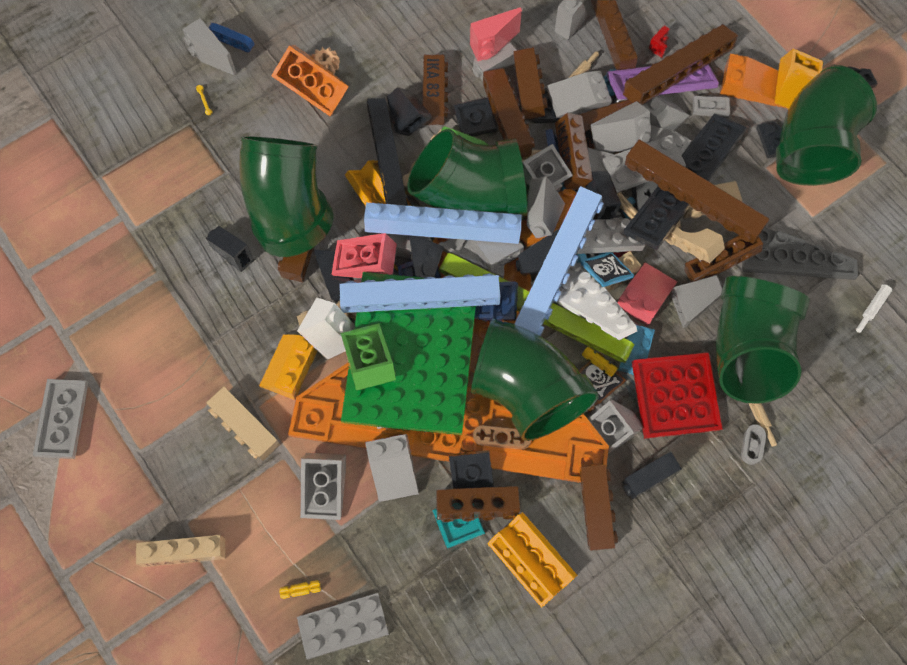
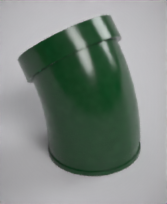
M842 65L828 66L812 78L795 97L785 116L780 144L776 149V171L783 180L804 186L826 185L841 181L859 169L862 160L860 141L857 135L865 126L872 122L877 112L875 94L868 82L859 73Z
M445 129L434 136L418 156L409 175L407 188L411 195L418 197L422 202L433 208L522 215L521 221L527 220L525 178L516 138L496 141V145H480L466 140L451 129Z
M241 136L239 159L240 184L245 207L251 220L252 232L267 253L278 257L295 256L312 249L326 237L334 219L333 210L325 194L317 185L316 150L318 145L280 138Z
M743 276L726 277L720 296L723 304L716 338V361L721 388L731 398L744 403L759 404L780 399L790 393L801 378V366L797 354V334L800 321L806 317L810 298L800 291L774 282Z
M492 318L476 365L471 393L482 395L503 405L513 415L511 421L522 440H536L554 433L579 418L594 405L599 397L598 392L588 376L580 374L575 365L563 352L540 335L524 327Z

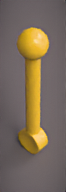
M198 85L196 90L200 93L206 108L205 113L211 115L212 110L209 109L203 94L204 89L201 85Z

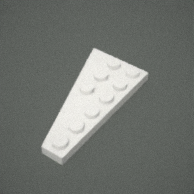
M575 263L574 267L570 266L567 272L570 276L566 284L562 283L559 289L561 291L557 301L559 305L578 316L582 315L591 324L594 322L601 327V330L618 340L637 332L636 325L605 287H602L580 263Z

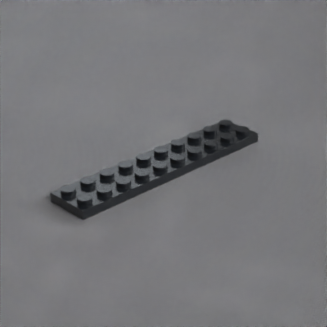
M713 114L682 154L686 168L709 181L744 135L747 127ZM657 186L626 226L624 235L658 250L688 210L690 204L678 200L674 194L664 191Z

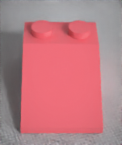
M521 7L470 23V46L477 61L488 60L495 56L520 32Z
M386 233L337 240L332 275L362 278L363 272L393 275L397 243Z
M645 262L619 298L618 304L625 313L649 326L677 281Z

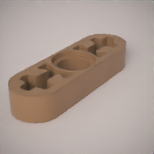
M478 426L473 432L475 443L481 446L523 450L528 448L531 441H524V444H520L519 440L513 439V444H511V434H514L513 438H520L518 431L512 428ZM484 431L485 435L491 436V432H494L493 442L490 441L491 437H484V440H480V437L476 435ZM498 433H505L508 436V440L504 443L497 441L496 436Z

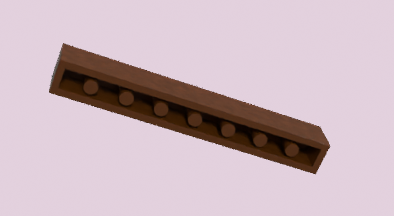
M723 24L713 28L707 34L701 35L697 40L688 43L687 46L678 49L670 56H666L660 62L654 63L648 69L642 70L633 78H629L624 84L623 95L632 103L636 101L641 105L731 51L734 48L738 35Z
M640 139L626 156L625 165L631 171H637L647 181H653L662 190L674 194L678 200L685 201L694 210L703 212L710 220L719 222L726 230L735 232L746 242L754 243L769 221V218Z

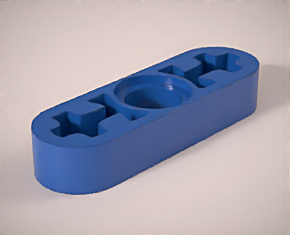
M211 23L208 27L219 41L242 51L250 52L255 45L254 41L248 36L217 23Z

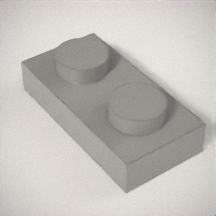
M693 97V115L713 116V114L728 117L730 114L729 97Z

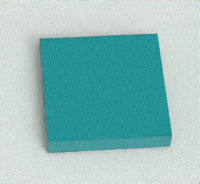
M454 503L452 504V507L455 509H461L462 505L460 503ZM436 509L432 510L447 549L485 534L479 518H475L473 521L454 519L452 522H442V520H437Z

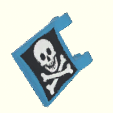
M612 252L598 253V256L588 259L586 254H577L578 259L576 263H580L602 287L634 277V274Z

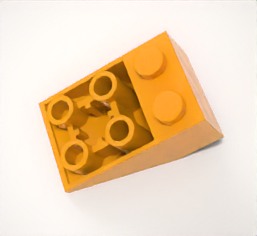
M794 48L780 59L775 104L789 109L801 89L822 71L823 61Z

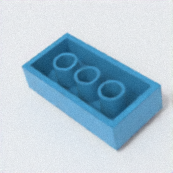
M636 325L637 332L627 336V340L631 341L635 346L627 362H620L618 371L634 375L632 361L648 358L654 329Z

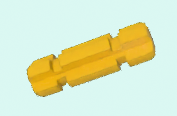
M587 347L582 353L584 358L590 359L591 363L602 371L605 370V373L611 377L618 369L615 365H610L609 361L600 354H595L594 350L590 347Z
M315 580L310 581V583L305 582L291 585V587H281L279 593L282 599L290 598V596L296 597L310 594V592H320L321 586L320 582Z

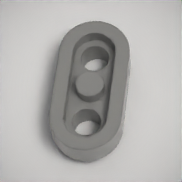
M751 425L744 432L741 457L749 465L757 464L763 457L766 432L759 425ZM751 433H754L757 439H753ZM748 452L753 453L754 458H750Z

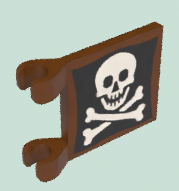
M590 361L578 370L580 374L588 376L599 394L597 401L586 413L592 412L601 402L627 381L618 371L611 377L605 373V370L602 371Z

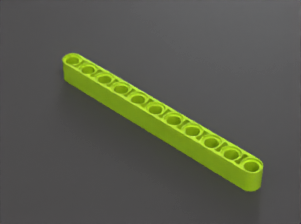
M451 253L446 255L439 268V271L445 276H454L455 278L465 275H473L475 277L493 274ZM499 277V282H509ZM519 286L518 312L521 311L529 294V291ZM552 303L550 307L553 309L552 314L548 320H544V325L619 362H627L635 346L631 341L625 338L618 340L601 330L599 325L591 324L586 319Z

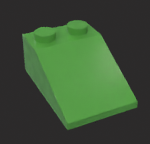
M379 323L341 333L356 390L396 380L393 362Z

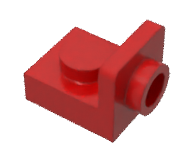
M665 25L652 37L648 48L652 53L661 58L665 55L667 49L665 43L669 39L667 35L670 29Z

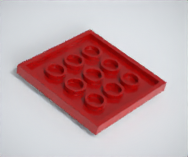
M709 353L632 361L644 439L722 430Z

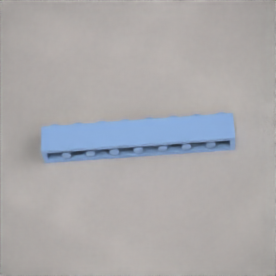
M580 186L517 317L515 325L524 327L541 336L544 330L542 324L545 319L548 320L553 311L550 307L553 301L557 302L561 295V291H559L561 284H566L570 276L567 272L570 266L574 267L578 259L576 253L579 248L582 249L585 245L587 238L584 236L587 230L591 231L594 226L595 213L599 214L604 203L601 202V195Z
M366 202L364 224L365 232L519 244L522 215Z
M493 274L475 277L473 275H465L456 278L454 276H445L437 279L425 277L418 280L406 278L400 281L386 279L381 282L367 280L362 283L347 281L340 284V307L343 313L500 305L499 275Z

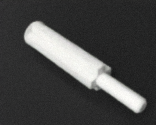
M881 286L863 313L864 318L856 328L857 332H862L868 321L875 317L892 292L890 286Z

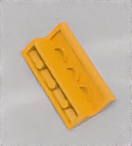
M368 160L361 170H348L345 177L365 206L366 202L386 204L377 160Z
M523 512L518 514L487 543L541 608L578 576Z

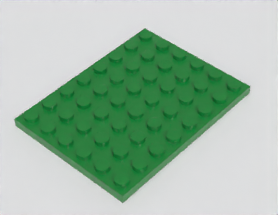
M363 272L361 283L367 280L381 282L386 279L400 281L406 278H414L415 280L424 278ZM476 306L357 312L354 330L380 324L393 362L396 380L356 390L349 366L341 423L462 435Z

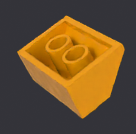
M283 335L259 386L295 400L317 350L303 336Z

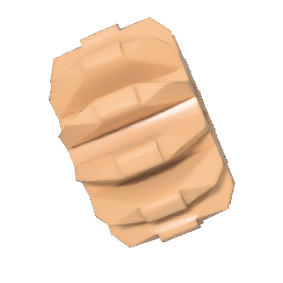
M322 47L320 51L315 49V54H311V57L333 74H335V70H339L340 59L336 51H331L330 47L326 50Z

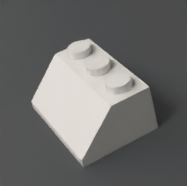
M316 298L297 331L326 359H330L345 352L341 333L354 330L355 324L335 303Z

